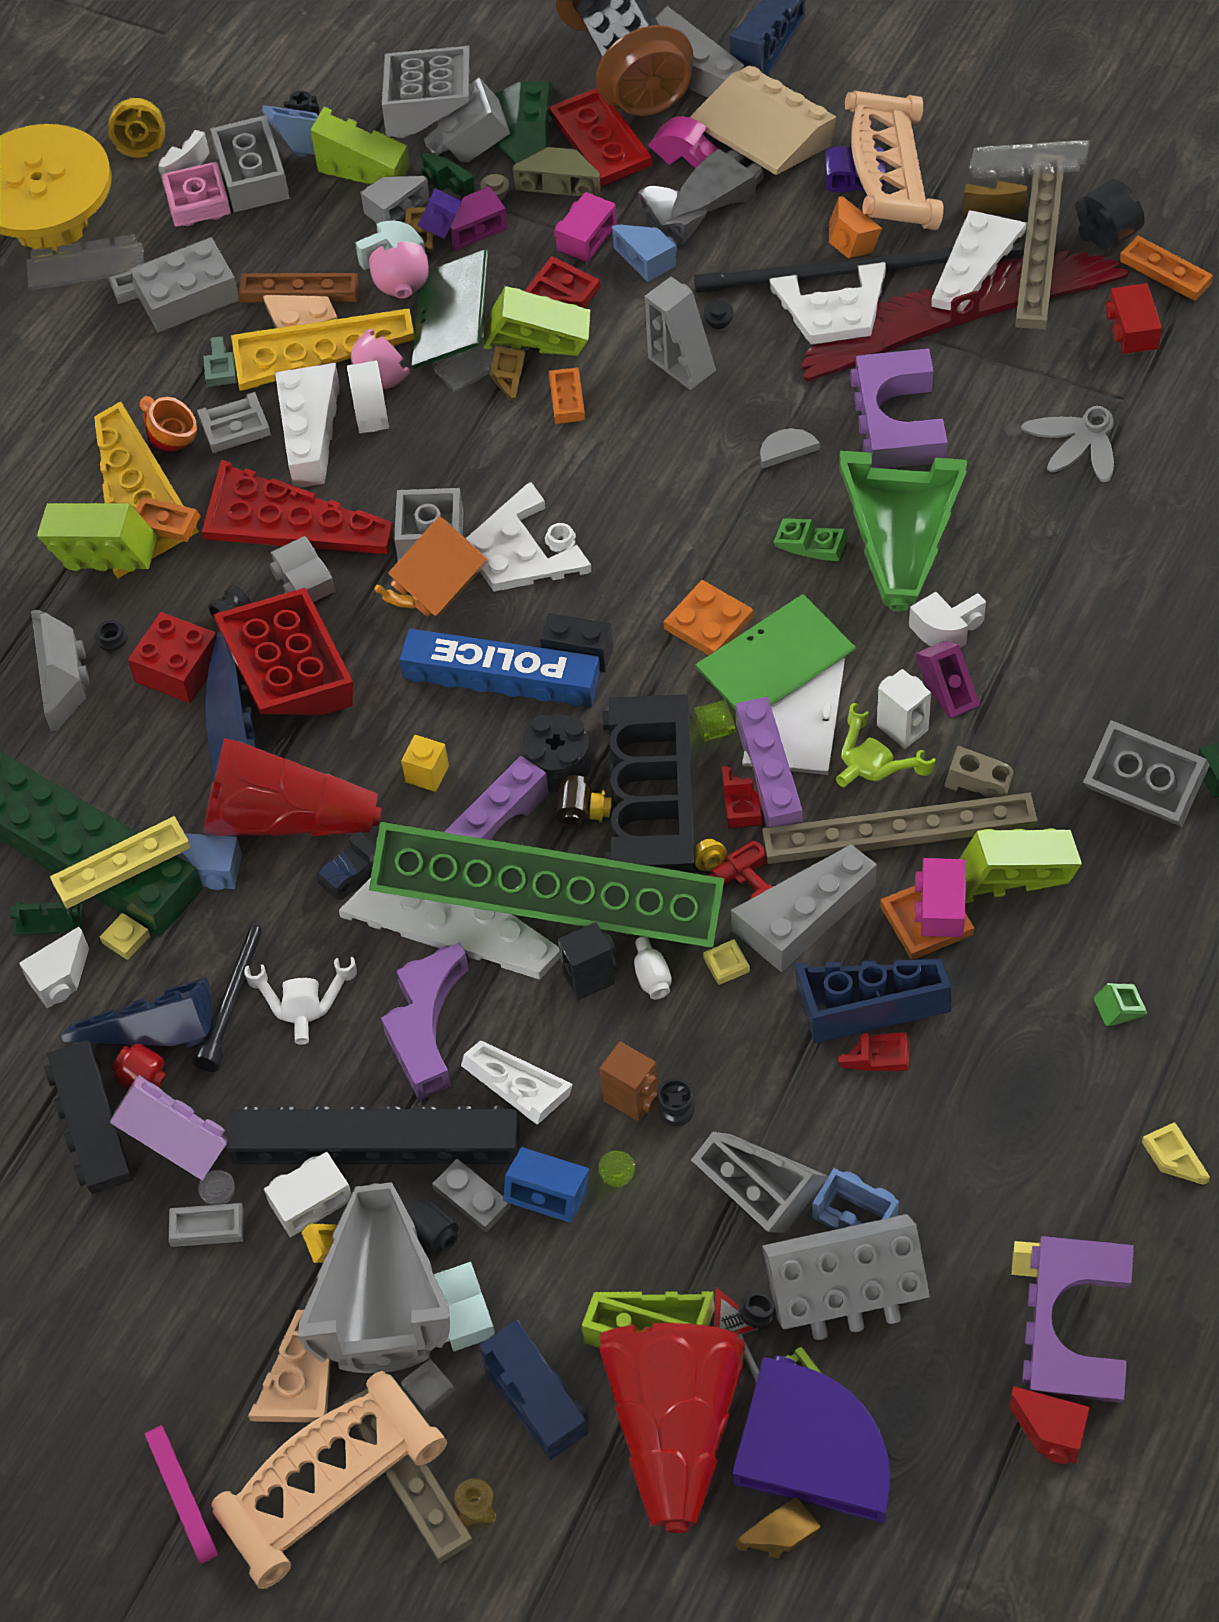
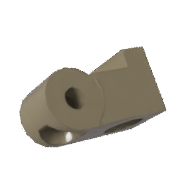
M957 746L944 787L957 791L958 787L976 793L980 792L987 798L1007 796L1014 771L1008 764Z

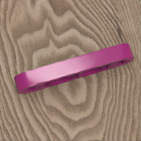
M160 1425L145 1432L148 1444L200 1564L219 1556L163 1426Z

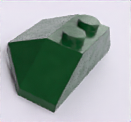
M520 81L494 94L499 99L510 131L509 135L498 141L495 145L512 159L514 165L548 147L549 107L552 104L553 83L550 81Z

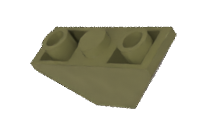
M547 147L515 164L513 167L515 190L582 196L587 192L597 197L601 196L600 173L574 149Z

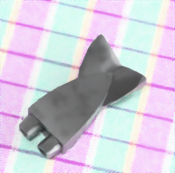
M718 149L694 169L683 184L680 192L658 186H647L638 192L641 213L650 227L659 228L667 237L670 236L674 240L676 246H680L693 234L707 212L728 204L746 203L756 196V185L764 179L763 167L757 163H752L745 168L743 166L745 164V157L734 149L727 153Z

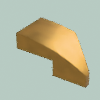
M426 207L406 208L405 223L413 227L424 242L425 251L434 253L435 234L417 226Z
M495 346L490 377L511 401H515L525 351Z
M796 1497L738 1538L735 1545L739 1550L744 1551L748 1547L769 1552V1557L779 1559L783 1551L789 1552L816 1536L821 1526Z

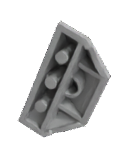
M33 610L31 615L43 709L52 732L57 731L86 699L84 685H88L90 682L86 665H81V660L86 659L83 641L76 640L71 627L45 612Z

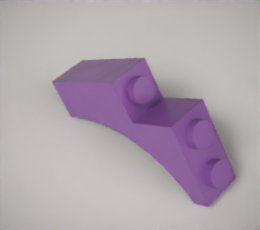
M460 943L442 947L434 954L421 960L410 961L403 968L396 970L400 988L409 1005L394 1008L387 1015L381 1017L385 1035L419 1101L451 1087L448 1069L436 1045V1028L440 1010L446 996L456 982L469 971L466 953Z

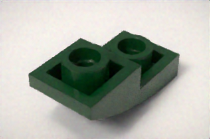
M425 152L421 155L423 165L421 173L422 176L427 178L428 184L432 183L440 191L449 187L453 194H458L462 199L475 192L473 176L461 166L434 154Z

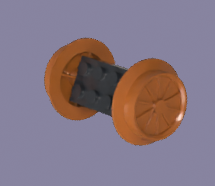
M555 0V7L562 21L575 30L590 32L603 57L596 72V86L601 97L608 104L623 109L632 115L647 116L669 108L681 98L691 79L694 57L692 45L686 35L680 30L670 26L659 25L646 0Z

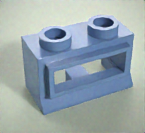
M835 1168L831 1171L829 1178L825 1181L812 1203V1219L833 1230L863 1224L857 1221L856 1216L851 1212L844 1211L842 1213L830 1207L837 1195L882 1219L896 1217L899 1209V1200L895 1199L889 1191L883 1188L875 1189L863 1183L854 1173L848 1171L843 1173Z

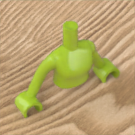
M857 703L850 705L847 719L850 729L841 753V758L848 768L836 777V781L841 787H846L858 776L877 782L896 771L914 767L917 774L923 776L930 775L933 772L936 759L924 761L925 751L919 750L916 757L893 761L891 751L874 738L869 737L861 745L855 747L860 728L865 727L867 724L869 712L857 714L859 705Z

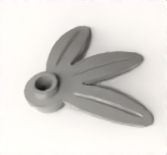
M1093 406L1086 411L1083 418L1046 417L1026 421L1021 425L1023 432L1038 437L1060 438L1073 435L1050 459L1047 466L1049 472H1057L1069 467L1091 445V461L1097 478L1101 482H1107L1111 479L1114 470V456L1106 434L1112 429L1114 421L1111 412L1106 408ZM1097 420L1103 421L1100 425H1092Z

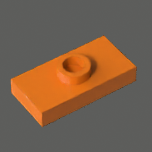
M579 367L549 371L555 424L586 421Z

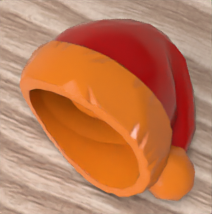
M145 396L140 400V408L144 412L143 418L147 438L154 448L159 451L174 452L185 448L193 442L197 433L196 419L184 403L176 398L167 396L157 400Z

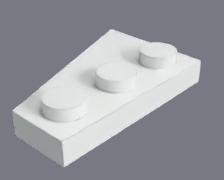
M479 1041L464 1054L461 1064L463 1068L537 1125L570 1096L573 1085L483 1041Z

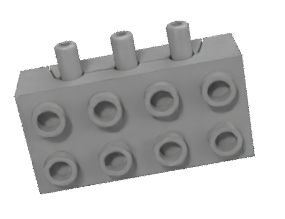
M908 1214L762 1246L778 1322L782 1329L811 1324L815 1340H822L828 1337L825 1320L847 1316L850 1331L858 1332L864 1329L862 1312L884 1307L886 1322L894 1324L901 1320L898 1304L930 1297L917 1226Z

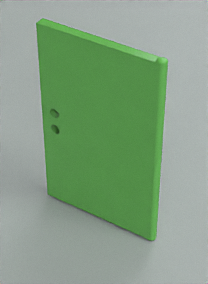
M802 594L695 664V666L736 711V703L767 696L771 706L855 651L856 646Z

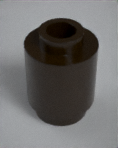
M569 775L564 777L562 783L558 786L555 817L567 827H578L589 819L591 788L588 785L587 779L578 775Z

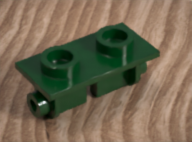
M82 901L66 909L63 902L30 904L17 902L16 905L10 906V918L14 919L13 935L69 933L77 927H80L82 930L84 903Z

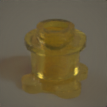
M472 1478L465 1480L455 1491L454 1500L457 1509L460 1511L458 1517L465 1527H470L473 1523L480 1522L489 1525L496 1519V1512L492 1509L494 1492L481 1479ZM472 1498H479L475 1502H470Z

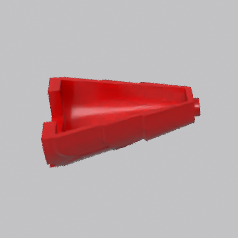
M224 738L215 782L212 783L202 833L215 836H282L308 833L312 836L353 834L358 831L360 833L370 832L372 826L378 827L382 807L376 806L377 793L330 774H323L291 760L275 756L245 743Z
M653 1323V1327H645L636 1332L635 1325L600 1333V1353L617 1404L616 1411L631 1453L629 1461L650 1524L665 1526V1532L687 1533L689 1532V1527L697 1523L718 1462L715 1456L730 1416L728 1411L744 1364L745 1341L744 1339H738L737 1342V1334L725 1329L686 1323Z

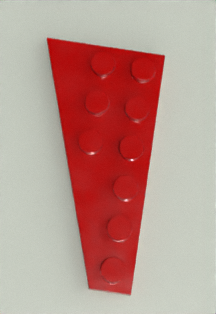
M222 459L202 529L204 540L285 546L305 536L314 549L388 554L393 533L391 521L361 510L355 512L341 507V503L331 499L329 502L318 499L315 493L274 478L271 480L256 476L255 471L247 468L242 471L232 467L230 462Z

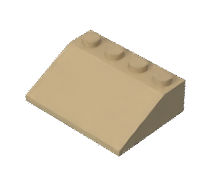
M750 65L731 74L690 116V118L706 126L704 132L775 175L829 148L837 118L826 111L824 107L812 103L804 98L802 94L790 90L782 85L780 81L768 77L758 68L751 67Z

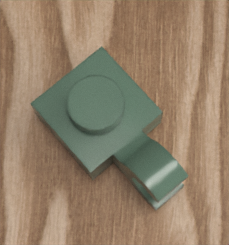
M223 336L211 338L212 355L203 356L207 387L237 383L234 353H226Z

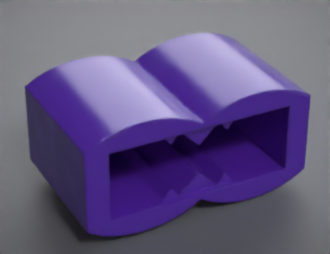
M839 146L825 150L826 190L848 192L856 189L865 192L854 164L852 148ZM874 146L876 151L884 152L883 148ZM876 159L879 163L878 170L885 173V162L881 159ZM880 180L883 184L881 190L885 187V180Z

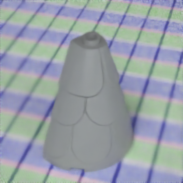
M371 1184L355 1187L332 1236L334 1242L317 1275L318 1281L299 1321L298 1338L303 1347L313 1357L321 1362H324L326 1358L339 1362V1369L357 1373H377L379 1371H385L386 1373L406 1369L430 1358L429 1352L435 1347L441 1348L444 1345L450 1331L449 1305L432 1272L430 1261L418 1241L415 1225L393 1184Z

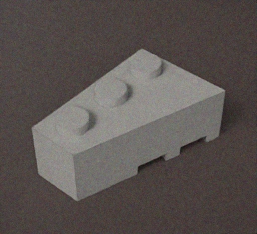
M671 276L644 296L648 359L689 390H692L714 373L716 367L693 292L686 284H681Z
M712 1132L691 1159L768 1232L786 1233L829 1178L828 1175L734 1135Z

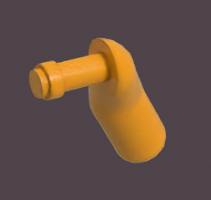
M376 585L374 588L377 593L383 596V600L389 604L402 608L415 607L414 604L417 599L412 595H399L393 590H385L381 585Z

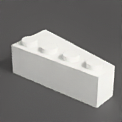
M336 363L276 372L288 466L293 486L303 488L324 484L329 458V443L332 440L333 419L336 416L337 395H339L340 391Z

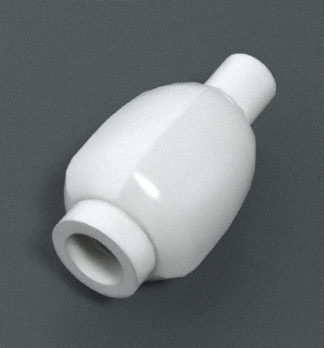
M640 937L635 941L638 954L634 960L639 984L643 991L650 995V998H663L670 993L669 986L672 983L668 965L662 954L658 950L651 948L648 937Z

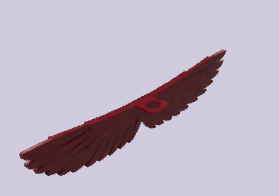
M1068 250L1055 253L1050 298L1094 289L1096 286L1126 278L1129 271L1118 268L1120 263L1117 261L1104 260L1102 255L1087 257L1088 253L1083 252L1069 256L1070 251ZM1023 257L1014 260L1013 263L1012 260L1001 263L991 276L987 275L983 280L979 291L955 297L951 301V310L932 307V296L935 291L930 289H921L920 293H905V297H890L888 302H878L871 336L813 344L815 346L806 351L807 358L803 360L801 365L802 370H806L803 375L804 380L810 381L838 370L841 372L856 365V356L886 353L946 328L1016 308L1018 306ZM965 300H971L963 311L957 310L960 303Z

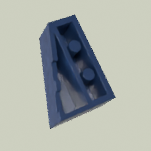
M517 1319L479 1345L487 1377L550 1461L588 1434L586 1419L589 1417L584 1407L577 1399L571 1400L565 1391L566 1386L555 1370L552 1371L541 1351L531 1341Z

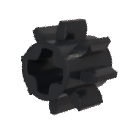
M296 91L291 94L290 102H284L286 109L312 112L318 116L320 114L316 96H310L306 91Z

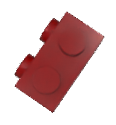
M1148 284L1111 288L1110 301L1105 303L1106 317L1113 322V338L1115 343L1119 342L1122 353L1127 354L1159 349L1162 326Z

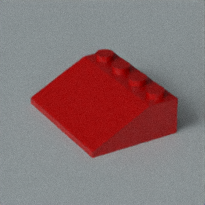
M306 588L214 614L219 630L260 714L325 715L353 706V680Z

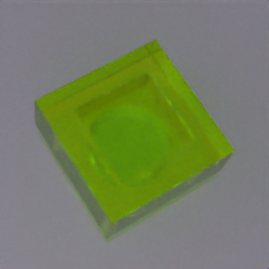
M726 700L694 708V717L703 741L735 733V724Z

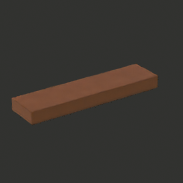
M241 273L238 297L240 302H264L263 296L266 295L328 296L330 302H357L359 276L358 273Z

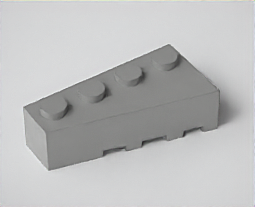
M667 6L656 17L659 25L674 27L683 32L692 45L694 57L688 89L709 98L731 74L744 68V64Z
M851 844L732 909L731 931L779 971L783 972L876 886L877 864Z

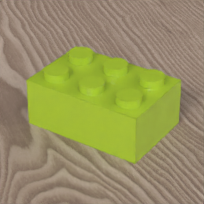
M47 503L37 537L62 562V565L73 571H78L81 568L106 571L108 569H123L125 571L149 569L158 535L130 503Z

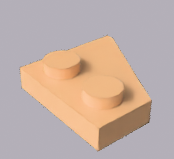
M263 296L265 306L275 328L338 319L328 296Z

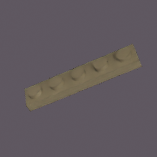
M368 1388L343 1403L346 1404L365 1396L368 1393ZM370 1414L365 1416L362 1424H357L356 1427L365 1442L376 1445L377 1418L375 1415ZM407 1454L384 1472L439 1564L473 1544L471 1536L426 1464L416 1465Z

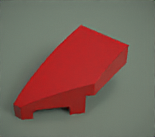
M722 766L728 828L762 825L758 792L754 791V781L748 777L741 779L732 774L731 768Z
M864 1032L859 1037L860 1042L847 1055L843 1053L838 1057V1063L842 1068L866 1071H908L910 1039L907 1032L871 1035L870 1037Z

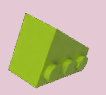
M323 107L310 130L318 172L368 184H373L382 177H403L406 175L410 168L407 145L388 136L386 137V135L373 130L372 134L356 127V121L350 118L347 122L331 115V109Z
M505 286L485 319L483 349H492L493 344L511 346V349L521 350V347L540 348V353L578 356L588 341L590 310L575 304L563 303L546 296H539L524 292L518 288Z
M1020 828L1014 830L984 829L977 831L959 858L965 859V903L974 902V895L993 892L994 897L1005 896V889L1025 886L1026 891L1067 884L1082 865L1071 830H1056L1053 828L1044 830H1024Z
M702 1291V1294L678 1295V1292H666V1295H642V1292H594L582 1323L584 1344L600 1348V1333L629 1325H635L636 1332L645 1327H653V1323H686L709 1326L715 1310L714 1291Z

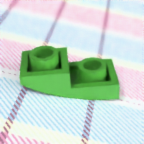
M783 518L775 537L774 545L797 555L820 560L839 561L848 536L845 529L815 528L812 519Z

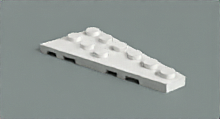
M371 878L339 909L341 918L351 921L355 918L367 922L370 927L376 929L387 928L401 933L402 937L437 948L460 943L469 958L479 961L483 958L501 964V968L539 980L560 959L558 946L512 914L369 891Z

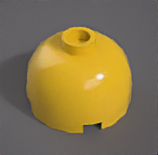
M129 98L121 101L113 108L108 120V134L110 140H112L120 153L129 157L143 158L149 156L148 152H153L155 149L157 151L161 147L165 138V122L160 110L152 102L142 98Z

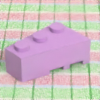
M140 1075L137 1076L110 1121L117 1128L201 1180L204 1179L225 1147L228 1138L223 1135L225 1130L209 1119H206V1121L202 1120L194 1114V1110L179 1100L175 1101L159 1087Z

